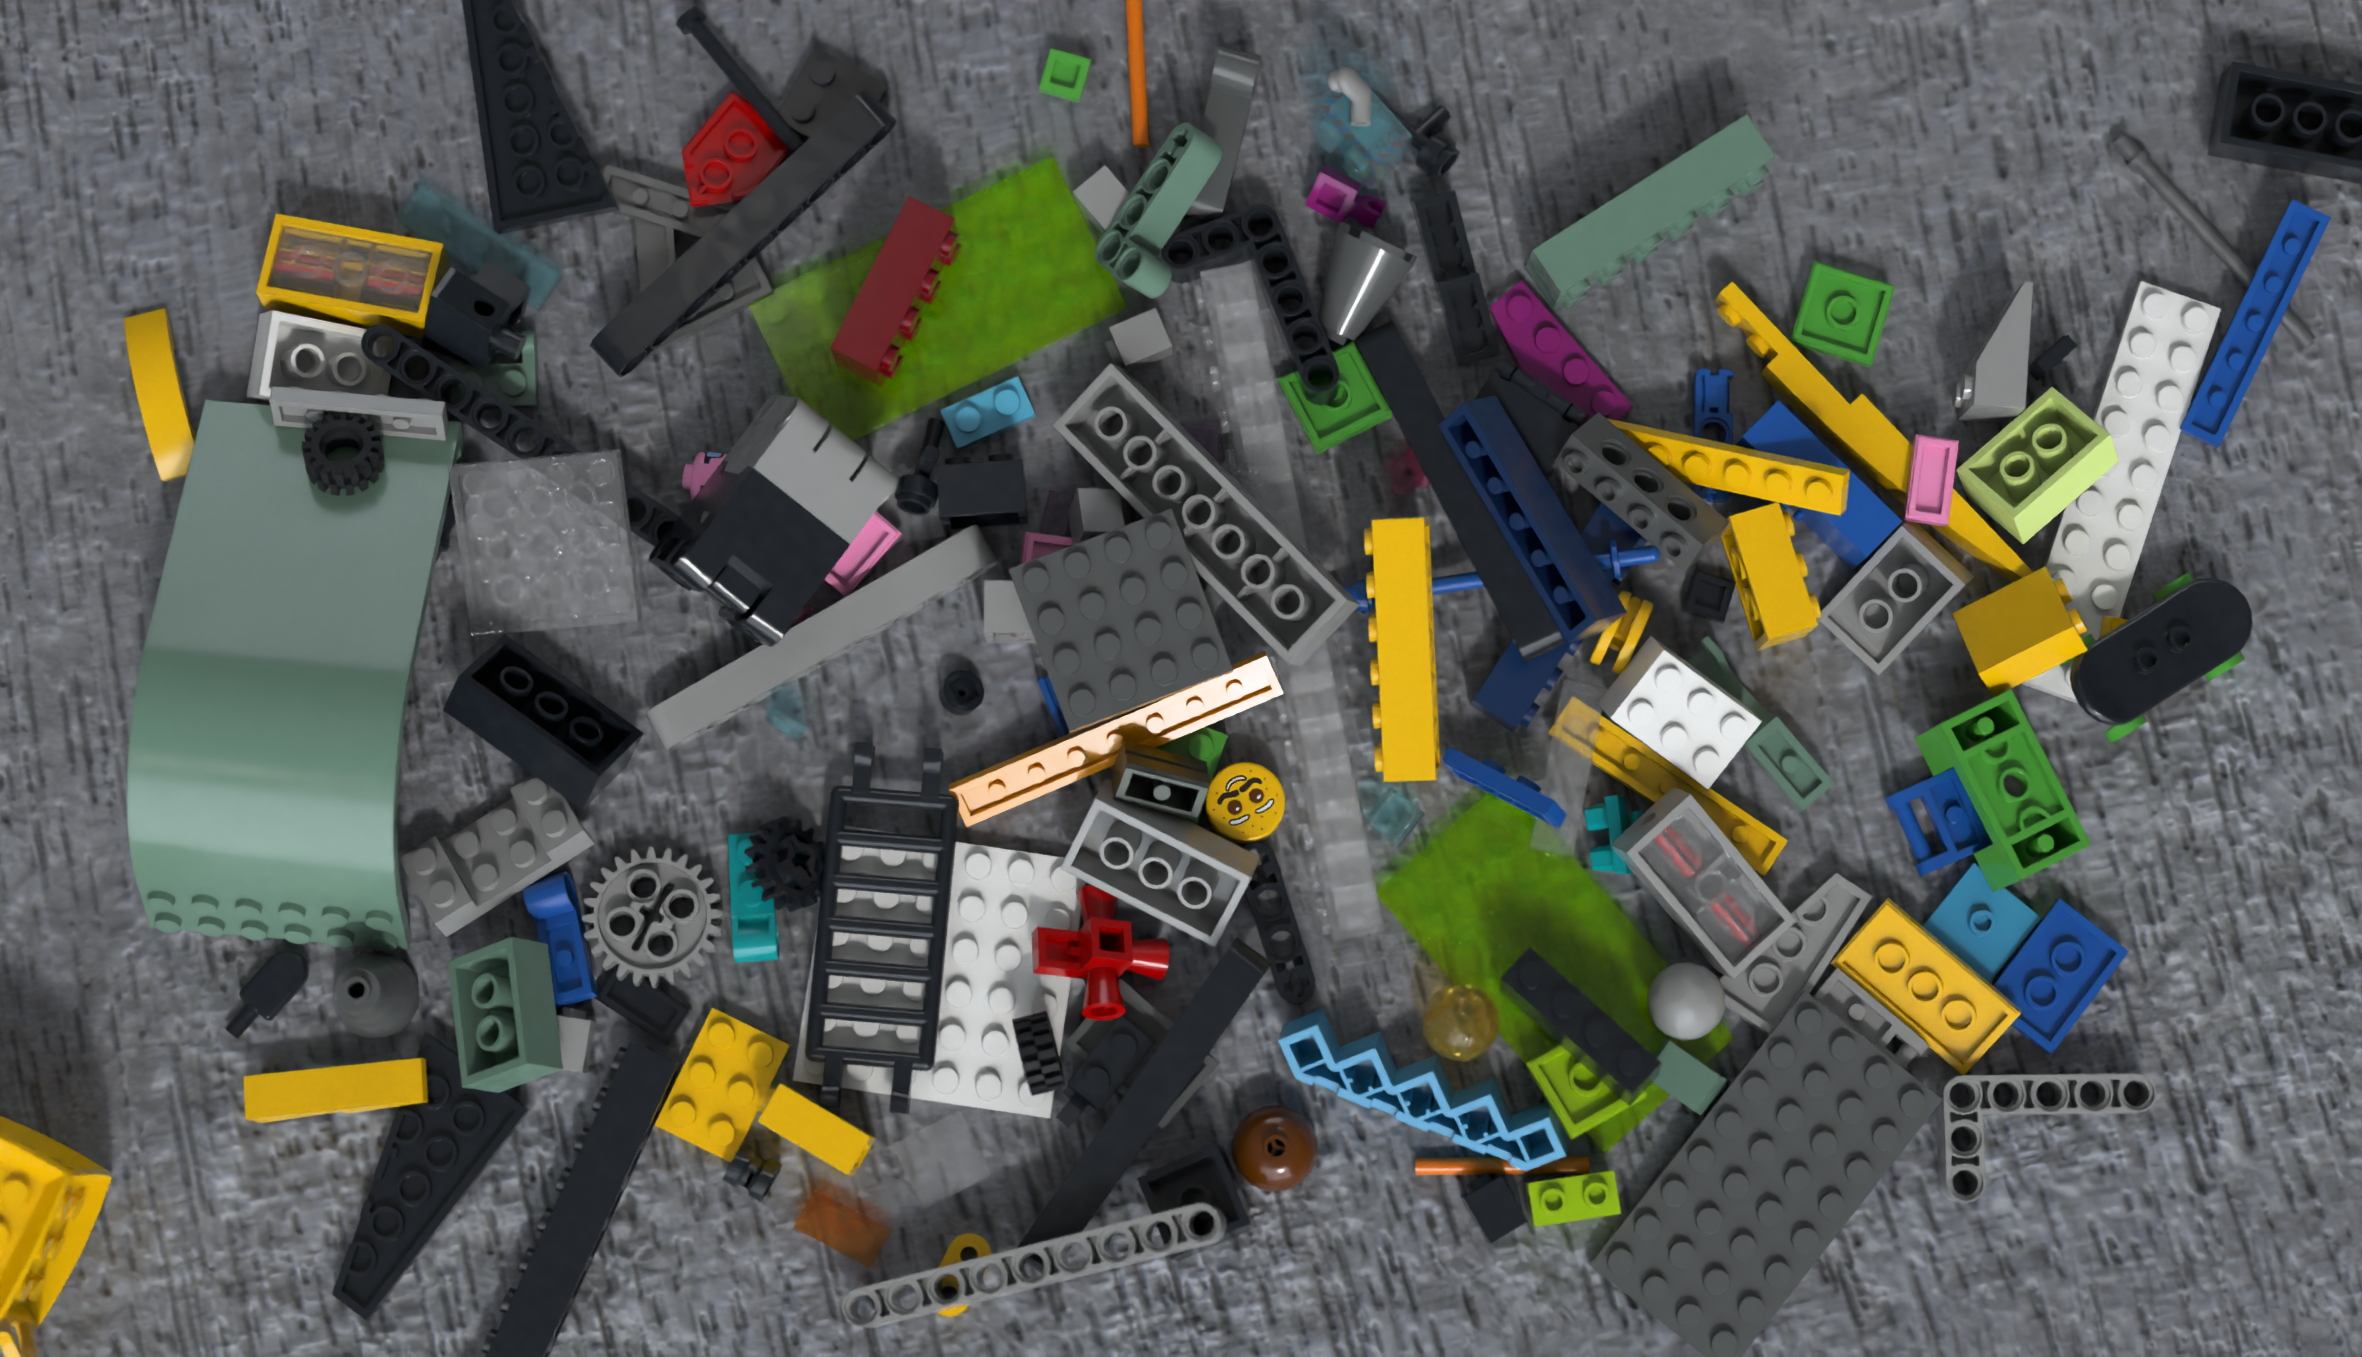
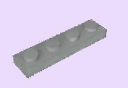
M272 386L269 399L274 426L313 429L312 424L317 420L324 425L326 424L325 416L332 414L334 420H340V412H347L349 420L353 419L354 414L361 415L363 423L367 420L371 421L374 430L377 429L380 435L446 441L449 428L445 402L434 401L429 398L408 399L391 397L385 394L363 395L341 390L330 392L308 390L297 386L288 388Z

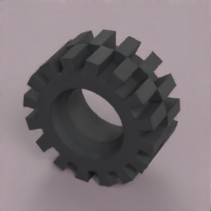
M340 412V420H334L332 414L325 416L326 424L324 425L319 420L312 424L314 432L307 429L304 434L305 441H302L305 467L313 485L317 483L318 489L323 492L330 486L331 494L339 496L340 489H345L347 496L355 495L353 487L359 486L362 492L367 490V480L375 484L379 479L378 472H383V461L385 460L380 434L377 429L374 430L373 423L369 420L363 423L362 416L354 414L353 419L349 420L347 412ZM340 447H354L360 450L357 456L348 461L336 462L327 459V455L331 451Z
M1047 1011L1012 1019L1015 1038L1031 1096L1065 1088L1066 1084Z

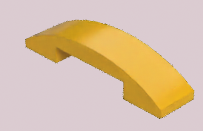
M166 308L124 318L130 366L140 411L160 478L164 482L187 475L196 439V431L191 427L174 354L176 345L168 311Z

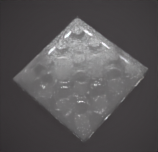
M620 449L453 464L448 467L471 636L639 622L642 619Z

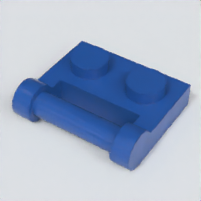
M1955 768L1884 798L1889 810L1894 809L1918 862L1915 868L1920 877L1992 845ZM1919 797L1945 851L1935 857L1909 803Z

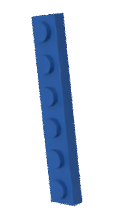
M2293 199L2289 201L2180 427L2181 432L2215 448L2220 446L2331 219L2330 216Z

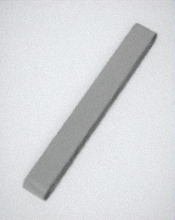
M970 526L790 628L776 645L769 647L762 644L650 709L646 716L666 751L675 750L995 567L999 560L979 526Z
M1205 1203L1193 1204L859 1287L850 1291L845 1296L842 1312L845 1319L851 1325L862 1328H876L1211 1245L1218 1242L1224 1236L1227 1222L1223 1212L1217 1207ZM1209 1212L1214 1218V1228L1209 1235L1201 1237L1194 1229V1221L1200 1213ZM1166 1222L1170 1226L1172 1237L1167 1245L1157 1247L1152 1240V1230L1157 1224ZM1123 1233L1128 1238L1129 1248L1124 1256L1116 1258L1111 1254L1109 1243L1115 1234ZM1080 1243L1086 1250V1260L1082 1266L1073 1268L1067 1260V1253L1072 1245ZM1038 1254L1043 1259L1044 1269L1039 1277L1032 1279L1026 1273L1025 1263L1031 1255ZM995 1264L1000 1268L1002 1279L997 1287L989 1289L983 1281V1274L988 1266ZM952 1274L958 1279L959 1291L954 1298L949 1300L943 1295L941 1284L947 1276ZM911 1285L916 1290L917 1301L911 1309L906 1310L900 1303L899 1295L904 1287ZM868 1295L875 1303V1311L871 1318L864 1320L858 1313V1304L863 1297Z

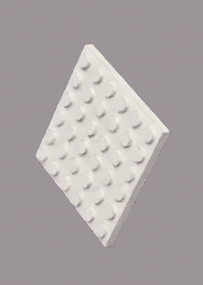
M845 826V827H844V829L864 830V831H876V832H886V831L865 829V828L852 827V826ZM956 842L935 1064L930 1071L913 1070L911 1098L1051 1119L1055 1090L1031 1096L1015 1038L1012 1019L1047 1011L1060 1057L1072 978L1033 973L1031 933L1037 927L1079 931L1081 909L1076 893L1086 885V882L1060 869L1065 859L1064 857ZM843 846L840 872L935 880L937 854ZM838 889L836 915L931 923L933 897ZM834 932L832 958L927 966L929 940ZM815 935L793 1081L822 1085L825 1063L809 1061L805 1056L816 944ZM830 975L827 1001L922 1010L925 984ZM825 1019L823 1045L918 1053L921 1027ZM844 1064L842 1088L891 1095L894 1069Z

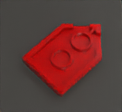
M733 91L729 93L682 149L681 154L690 207L741 202L778 168L790 153L748 101Z

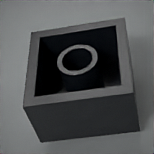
M1218 1143L1137 1178L1151 1214L1205 1203L1217 1207L1226 1218L1227 1229L1224 1236L1218 1242L1169 1255L1171 1260L1180 1262L1258 1227L1226 1151ZM1209 1212L1200 1213L1194 1221L1196 1233L1203 1237L1213 1231V1216ZM1161 1222L1156 1226L1164 1245H1167L1172 1237V1231L1166 1222Z

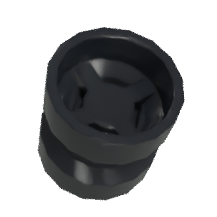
M744 1143L726 1170L723 1180L732 1186L741 1185L748 1190L749 1196L761 1202L776 1180L782 1164L772 1158L764 1159L758 1156L757 1149Z

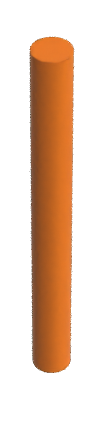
M1125 0L1132 143L1134 148L1149 147L1143 7L1142 0Z
M1499 1157L1415 1158L1414 1168L1415 1175H1484L1486 1173L1489 1175L1589 1174V1157H1562L1528 1171L1511 1166L1509 1161Z

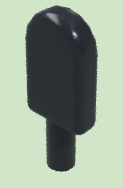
M282 950L267 960L239 992V996L247 1004L225 1027L231 1035L238 1039L259 1015L267 1021H272L308 980L309 966L303 955L293 950Z

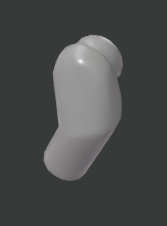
M1341 66L1339 69L1332 70L1328 75V86L1332 91L1337 93L1343 92L1350 99V125L1357 127L1370 126L1372 113L1371 87L1354 68Z

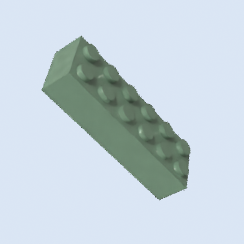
M1746 114L1534 248L1525 270L1552 310L1564 304L1566 309H1569L1582 301L1588 295L1586 291L1595 283L1599 282L1603 287L1618 278L1623 273L1621 269L1634 259L1637 264H1640L1658 251L1657 246L1664 239L1670 237L1672 242L1690 232L1694 228L1692 224L1702 215H1705L1707 219H1711L1729 206L1727 202L1735 194L1740 192L1742 197H1745L1764 184L1762 179L1770 174L1768 168L1775 155Z

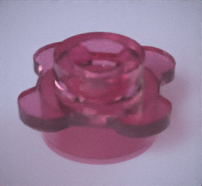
M1411 449L1407 455L1398 458L1390 456L1385 460L1383 469L1386 473L1390 474V480L1393 484L1391 490L1396 496L1404 497L1408 492L1414 491L1418 487L1426 489L1430 486ZM1410 469L1412 472L1411 476H1405L1404 470Z

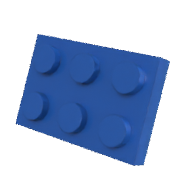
M2059 898L2051 905L1992 985L2022 1010L2011 1026L2044 1052L2052 1054L2129 951Z

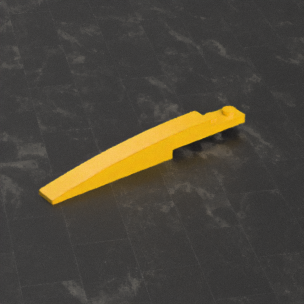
M1732 281L1719 293L1714 301L1719 306L1717 312L1729 326L1735 327L1737 325L1748 336L1746 342L1755 354L1761 358L1767 356L1771 360L1763 369L1761 375L1828 441L1876 483L1905 505L1912 444L1863 393L1849 404ZM1953 488L1948 525L1946 527L1931 526L2012 583L2033 573Z

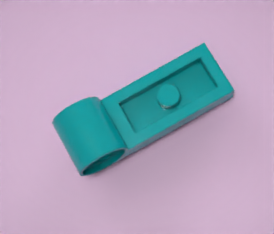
M753 833L728 834L732 942L735 963L779 960L780 958L779 932L774 899L772 898L764 902L761 899L764 891L762 887L752 888L751 886L752 881L756 879L755 874L745 870V866L752 864V858L748 857L744 852L745 849L754 846L749 839V836Z

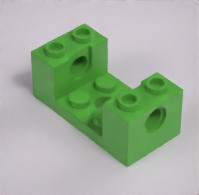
M2012 689L1942 722L1914 738L1933 776L1952 767L1955 768L1993 843L1973 853L1993 892L2018 882L2092 845ZM2006 775H2012L2019 780L2021 784L2019 797H2013L2006 792L2004 788V778Z

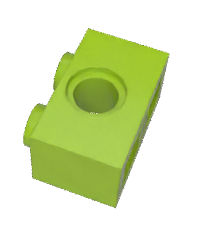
M1614 1170L1523 1184L1530 1227L1621 1214Z

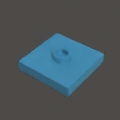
M1972 863L1922 926L1990 983L2041 917L2006 888L1993 892L1981 868Z

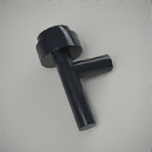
M1381 99L1372 106V115L1420 152L1416 159V166L1429 176L1436 175L1440 178L1451 169L1459 156V150L1455 148L1456 142L1443 132L1435 134L1430 139L1450 119V113L1446 108L1438 106L1425 120L1415 127Z
M930 418L928 420L914 474L901 476L895 490L898 508L912 515H927L930 509H933L937 503L938 486L930 480V476L940 456L938 447L945 426L944 421L938 418Z

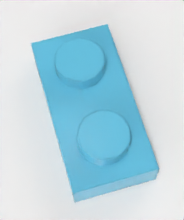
M1018 376L940 410L958 451L1036 418Z

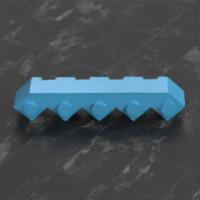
M1323 1009L1283 1024L1278 1042L1295 1079L1309 1085L1315 1083L1337 1092L1339 1097L1369 1109L1370 1106L1395 1115L1394 1119L1426 1132L1428 1129L1452 1138V1142L1484 1155L1487 1152L1510 1162L1509 1165L1524 1171L1566 1156L1568 1136L1548 1102L1511 1115L1494 1077L1454 1092L1437 1054L1397 1070L1380 1032L1340 1047Z

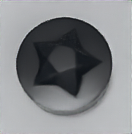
M965 670L952 672L943 680L939 687L941 704L947 711L955 715L970 714L981 704L984 698V688L980 679L975 674Z

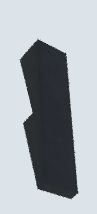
M1455 190L1411 201V207L1458 366L1500 355L1480 276L1474 266Z

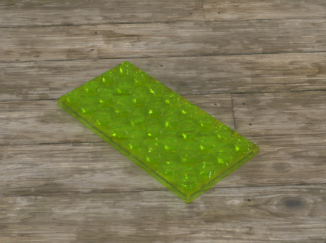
M1053 157L939 210L955 218L957 231L960 234L958 243L962 244L954 264L951 267L945 265L938 280L942 281V286L935 301L932 304L926 302L919 316L923 319L917 336L913 342L905 341L900 352L904 359L898 373L893 380L887 377L882 387L836 365L830 347L888 235L773 289L774 293L748 305L794 398L799 397L824 417L829 424L834 425L853 441L1125 310L1126 304L1110 272L1098 264L1095 259L1097 245Z
M1489 793L1482 797L1374 893L1525 1065L1528 1061L1559 1045L1558 1042L1500 992V977L1529 947L1544 958L1652 1055L1655 1054L1664 1039L1667 1038L1706 1064L1734 1039L1720 1022L1708 1034L1689 1040L1670 1037L1654 1024L1648 1012L1647 994L1653 979L1663 969L1669 967L1667 962L1538 818ZM1652 1082L1645 1090L1647 1093L1646 1098L1585 1133L1603 1153H1607L1665 1101L1670 1094Z

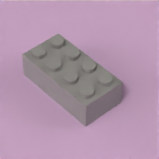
M1105 779L1060 869L1216 947L1254 874L1260 857L1178 815L1139 806L1137 802L1127 803L1113 799L1112 782Z

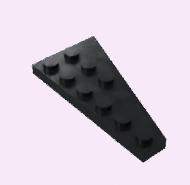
M462 0L494 231L498 234H504L620 210L515 1Z
M427 1031L423 1034L417 1058L426 1059L428 1102L400 1106L398 1112H396L373 1176L374 1181L368 1198L362 1207L361 1218L352 1243L349 1244L332 1293L334 1297L366 1321H370L530 1111L529 1108L506 1091L496 1093L462 1087L458 1054Z

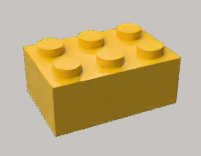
M1779 502L1729 516L1727 518L1729 523L1720 535V539L1733 580L1736 581L1735 586L1756 651L1805 637L1818 626L1816 619L1821 617V611L1815 594H1808L1803 578L1808 576L1807 566L1802 553H1795L1790 537L1795 535L1789 512H1782Z

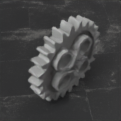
M653 846L649 847L645 859H640L635 849L631 850V862L628 864L618 856L615 857L618 870L613 873L602 867L601 872L606 880L605 883H590L593 891L598 894L597 898H584L583 901L587 907L594 910V913L582 916L584 924L594 926V929L586 932L584 937L586 941L599 940V943L591 950V953L594 957L607 954L602 967L607 971L617 964L619 967L616 977L620 981L629 972L633 973V983L636 987H639L644 976L649 977L653 988H657L660 976H666L671 986L675 985V972L679 970L689 979L691 971L688 965L691 962L701 967L705 966V962L700 955L702 950L711 953L716 951L715 946L708 938L722 936V930L712 925V922L723 919V911L711 909V906L721 901L720 894H707V891L715 884L714 880L707 878L699 881V877L703 872V866L699 864L688 870V855L684 854L677 862H674L670 848L666 849L662 859L656 857ZM641 879L653 880L656 883V890L652 896L648 898L636 897L633 894V888L637 881ZM673 884L672 892L666 897L659 909L663 921L661 923L652 922L641 948L638 951H633L632 946L641 936L647 925L643 914L645 912L653 913L661 900L666 885ZM684 898L691 900L694 903V910L690 916L680 919L671 914V907L675 901ZM628 916L635 920L634 930L627 936H618L612 932V925L619 917ZM660 936L669 937L673 940V948L669 954L659 957L650 952L651 942L655 938Z

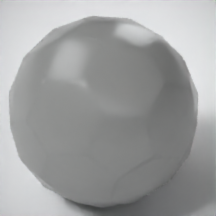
M1691 962L1673 964L1663 969L1653 979L1647 994L1648 1012L1654 1024L1666 1035L1680 1040L1697 1039L1708 1034L1719 1024L1725 1010V992L1718 978L1706 967Z

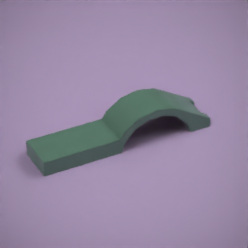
M1707 636L1700 642L1704 648L1687 662L1746 705L1762 721L1743 747L1799 812L1803 811L1835 783L1778 716L1765 709L1746 690L1730 669L1723 652Z

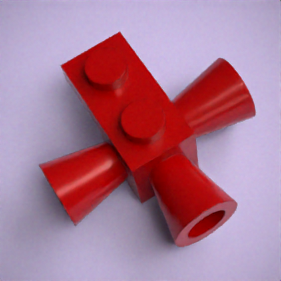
M1090 884L1080 888L1076 893L1084 920V925L1079 931L1037 927L1031 933L1033 973L1087 979L1082 1009L1083 1016L1092 1020H1112L1121 1017L1126 1012L1117 979L1125 970H1129L1156 980H1162L1169 964V944L1164 937L1132 940L1131 922L1115 920L1119 898Z

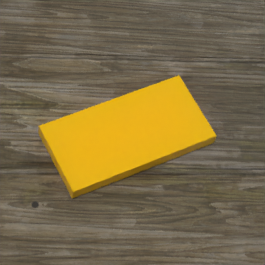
M1888 897L1831 960V964L1835 968H1839L1914 1031L1934 1052L1962 1075H1965L2022 1011Z

